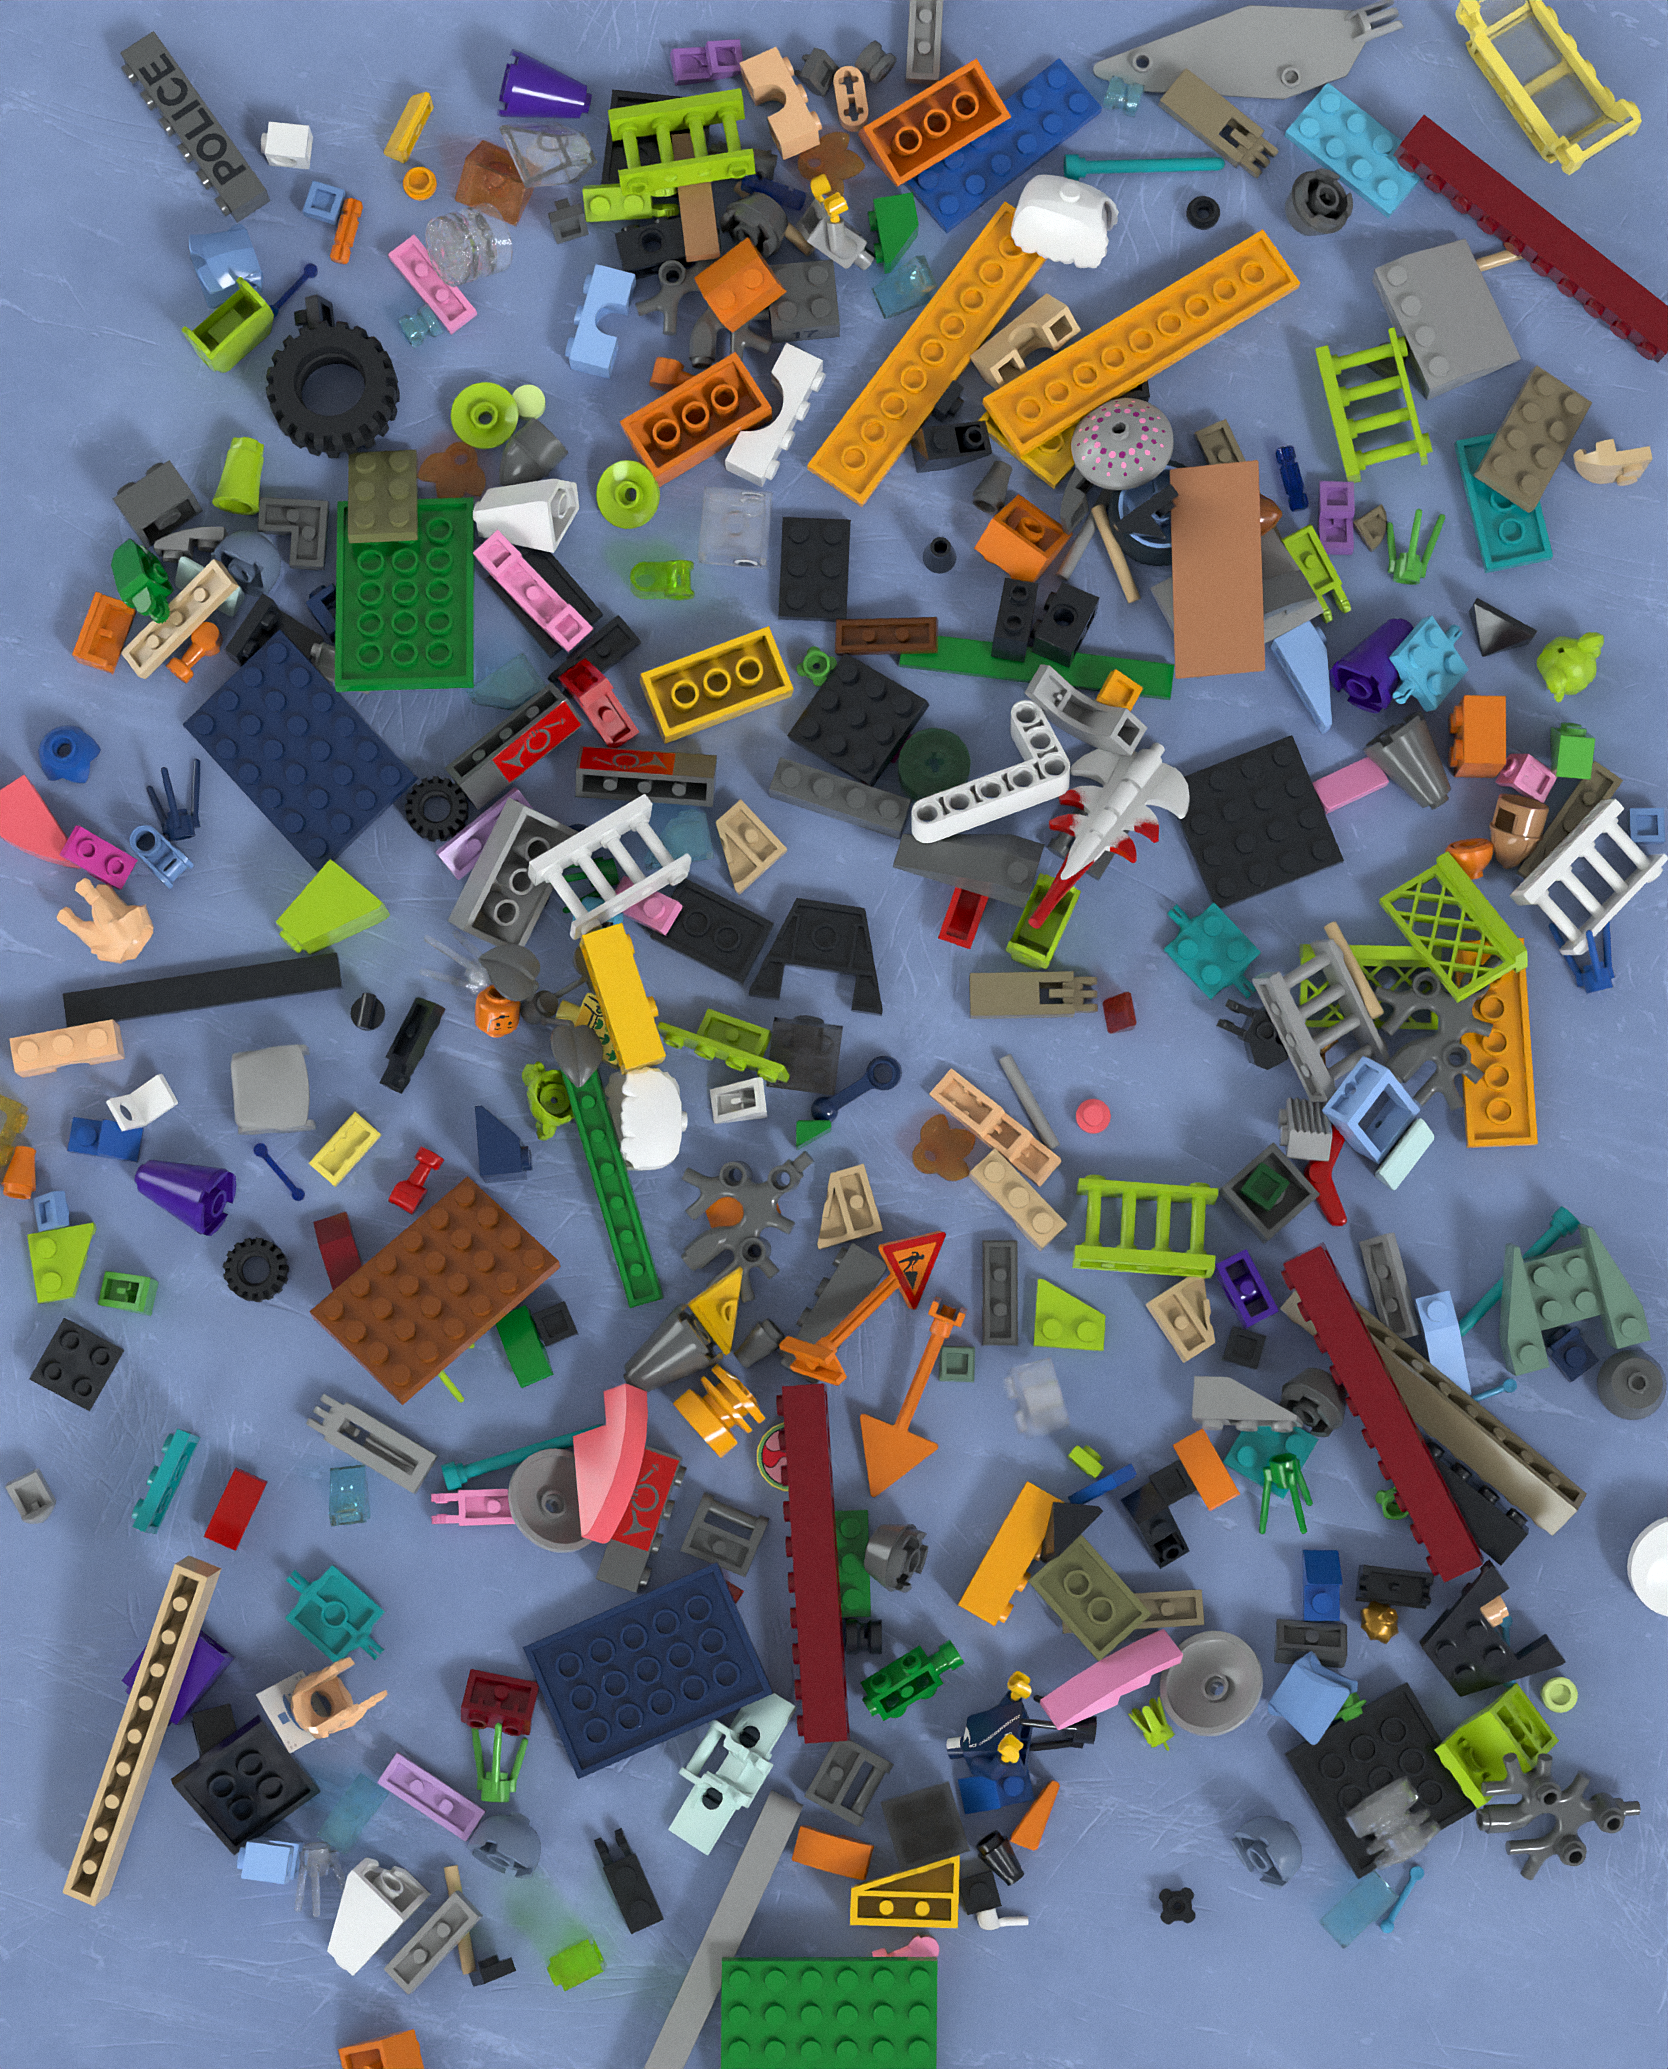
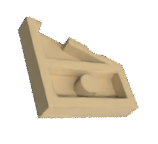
M741 799L715 822L734 889L738 895L787 852V848Z
M864 1164L830 1173L821 1229L817 1242L818 1249H825L883 1232Z
M1187 1277L1145 1304L1183 1363L1215 1343L1214 1330L1209 1318L1211 1308L1210 1301L1206 1296L1204 1281L1206 1278Z

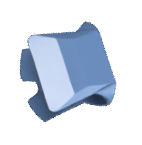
M234 224L228 231L189 235L190 258L209 308L215 309L221 306L240 289L236 281L240 276L258 294L262 292L263 272L260 269L248 231L242 224Z
M1310 1651L1305 1656L1295 1660L1286 1677L1268 1701V1713L1274 1716H1283L1310 1744L1315 1745L1320 1741L1328 1727L1342 1719L1341 1717L1334 1720L1349 1695L1357 1692L1358 1682L1322 1666L1315 1653Z

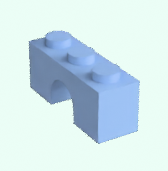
M598 264L595 265L593 275L587 274L583 287V294H587L584 306L579 305L574 319V325L578 326L575 338L569 337L565 356L569 357L572 370L610 379L619 349L617 337L602 333L597 328L600 319L607 314L617 313L628 316L636 288L635 274Z
M265 1836L247 1841L245 1847H240L237 1860V1869H242L241 1878L277 1884H286L289 1880L297 1879L304 1842Z

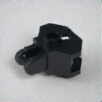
M1228 999L1225 1006L1235 1013L1246 1015L1245 1022L1242 1028L1235 1026L1233 1022L1219 1019L1216 1026L1238 1035L1237 1038L1244 1042L1249 1063L1269 1070L1286 1061L1289 1056L1282 1041L1276 1042L1275 1038L1278 1032L1265 1006L1259 1009L1254 1007L1248 1008Z

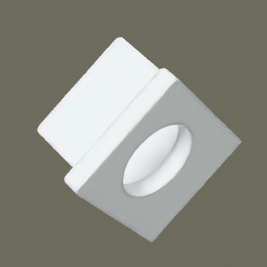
M158 1074L131 1094L110 1098L106 1103L120 1129L126 1131L147 1126L177 1105L178 1101L164 1075ZM120 1105L125 1106L130 1111L132 1121L123 1116Z

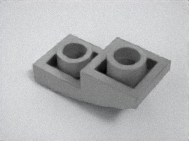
M225 527L186 529L155 541L154 550L159 557H163V561L179 563L181 556L193 560L194 546L198 547L200 551L212 553L217 545L229 534Z

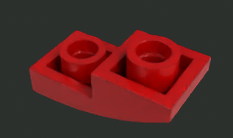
M236 1467L203 1537L236 1551L268 1481Z

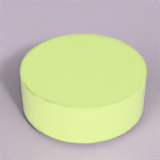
M523 385L514 391L512 396L517 404L520 419L529 421L532 417L537 419L544 413L546 401L543 392L538 387Z
M1552 1677L1543 1684L1540 1697L1547 1709L1563 1713L1574 1707L1577 1702L1578 1692L1574 1683L1569 1679Z

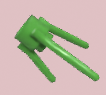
M1417 509L1415 512L1408 553H1400L1399 559L1396 556L1392 522L1387 523L1388 573L1394 574V582L1418 585L1420 578H1425L1428 562L1445 520L1444 514H1440L1421 562L1420 556L1416 554L1422 510Z
M497 1723L495 1725L492 1771H486L485 1777L479 1729L471 1728L478 1777L477 1790H481V1800L487 1802H509L510 1792H516L517 1778L529 1740L527 1738L522 1739L510 1777L507 1779L508 1772L500 1771L502 1724Z

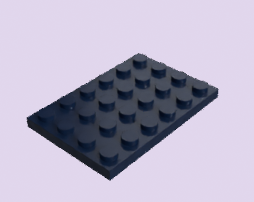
M282 630L275 633L183 724L188 732L317 873L330 859L334 861L419 779L340 692H336L332 683Z
M718 1562L523 1647L578 1779L774 1694Z

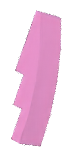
M1161 1629L1131 1643L1074 1676L1042 1698L1040 1705L1057 1729L1061 1730L1118 1705L1120 1696L1148 1685L1152 1675L1181 1663L1183 1654L1167 1632Z

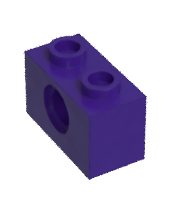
M1247 1249L1215 1265L1214 1274L1243 1329H1247L1279 1312Z

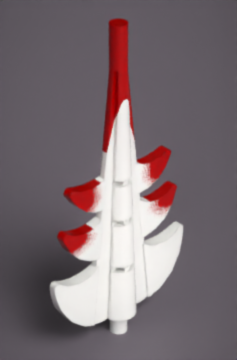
M1153 743L1150 749H1142L1139 752L1134 751L1131 756L1115 754L1098 748L1085 754L1071 766V775L1093 779L1102 784L1103 788L1079 786L1059 796L1060 805L1079 808L1089 815L1087 817L1080 814H1066L1049 821L1050 830L1067 833L1076 839L1046 896L1028 920L1033 928L1039 929L1057 903L1105 850L1118 854L1131 863L1137 861L1134 842L1123 830L1140 833L1149 838L1153 843L1159 841L1157 817L1146 805L1167 809L1179 819L1185 817L1190 801L1188 784L1182 773L1175 767L1173 768L1166 763H1162L1160 757L1165 749L1161 744Z

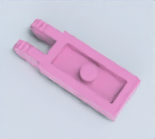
M508 1489L458 1490V1493L431 1494V1502L445 1504L458 1501L459 1515L436 1514L431 1516L432 1524L459 1523V1526L515 1524L509 1508Z

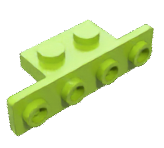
M709 1008L697 1034L661 1021L657 1026L658 1031L664 1038L663 1042L673 1048L682 1049L685 1046L694 1049V1053L704 1059L713 1060L716 1057L725 1060V1064L735 1070L743 1072L745 1068L757 1072V1076L763 1077L764 1080L775 1083L777 1079L787 1082L790 1077L784 1065L763 1058L773 1036L768 1029Z

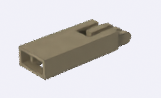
M1187 68L1184 69L1159 101L1158 106L1235 168L1239 165L1255 178H1258L1262 171L1253 164L1254 161L1264 168L1270 164V160L1261 152L1265 151L1273 158L1279 152L1276 147L1262 137L1265 130ZM1226 125L1233 129L1229 138L1239 143L1237 148L1219 135Z
M1074 971L970 973V1019L1074 1017L1075 1013L1098 1012V1005L1092 1003L1084 1004V999H1096L1097 991L1083 990V986L1097 985V977H1074ZM1039 989H1049V999L1063 998V1003L1040 1004Z

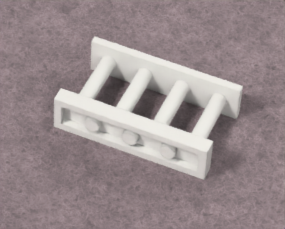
M643 794L529 862L528 876L533 884L537 886L543 881L551 883L576 918L571 924L570 936L573 940L578 939L584 934L599 930L604 922L669 883L672 886L677 885L688 876L692 859L687 853L674 860L648 824L653 804L646 794ZM629 830L639 833L663 867L647 878L620 842L621 835ZM602 846L604 849L608 848L634 884L618 895L591 859L592 852ZM572 864L575 866L579 865L605 901V903L590 912L586 910L562 876L563 870Z
M1616 799L1601 800L1509 895L1518 906L1538 905L1569 940L1559 949L1562 955H1582L1588 951L1586 931L1591 930L1593 937H1595L1646 882L1654 881L1662 873L1663 869L1661 867L1668 860L1666 854H1652L1647 857L1617 824V816L1625 808ZM1607 832L1638 867L1625 881L1594 848V840L1601 833ZM1584 856L1615 891L1602 905L1571 872V864L1578 857ZM1561 880L1592 915L1579 929L1548 896L1549 891L1547 889L1555 881Z

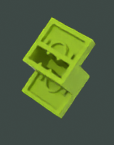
M1515 1683L1510 1688H1507L1493 1703L1462 1721L1437 1746L1435 1751L1439 1755L1444 1767L1450 1770L1458 1781L1465 1796L1471 1799L1478 1809L1488 1803L1493 1797L1483 1796L1481 1791L1482 1782L1501 1781L1507 1777V1771L1503 1762L1504 1755L1515 1753L1521 1770L1526 1774L1537 1765L1538 1755L1542 1753L1547 1754L1559 1742V1739L1518 1683Z

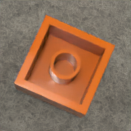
M1464 695L1458 705L1454 706L1453 713H1449L1448 732L1449 734H1454V746L1449 747L1448 765L1449 767H1454V777L1495 778L1506 765V696Z

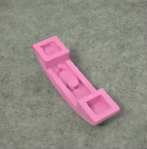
M499 530L493 533L473 552L476 559L511 598L568 653L593 630V627L570 604H567L522 558V554Z

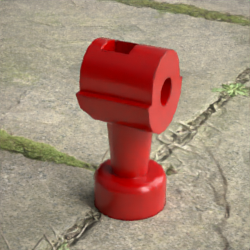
M420 1146L415 1155V1159L419 1163L407 1180L400 1181L394 1186L388 1202L399 1206L411 1215L415 1214L426 1196L428 1189L423 1186L431 1169L434 1171L439 1170L444 1161L442 1157Z

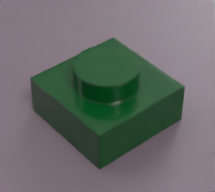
M1261 1162L1240 1192L1269 1212L1290 1182Z

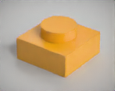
M1115 669L1109 673L1095 700L1108 706L1127 708L1131 712L1143 688Z

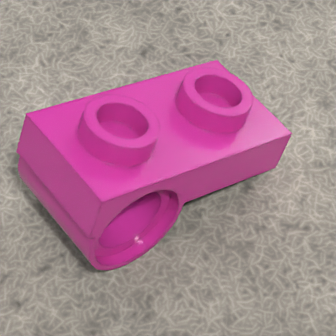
M78 825L75 826L59 854L61 857L87 871L94 878L119 890L123 888L138 861Z

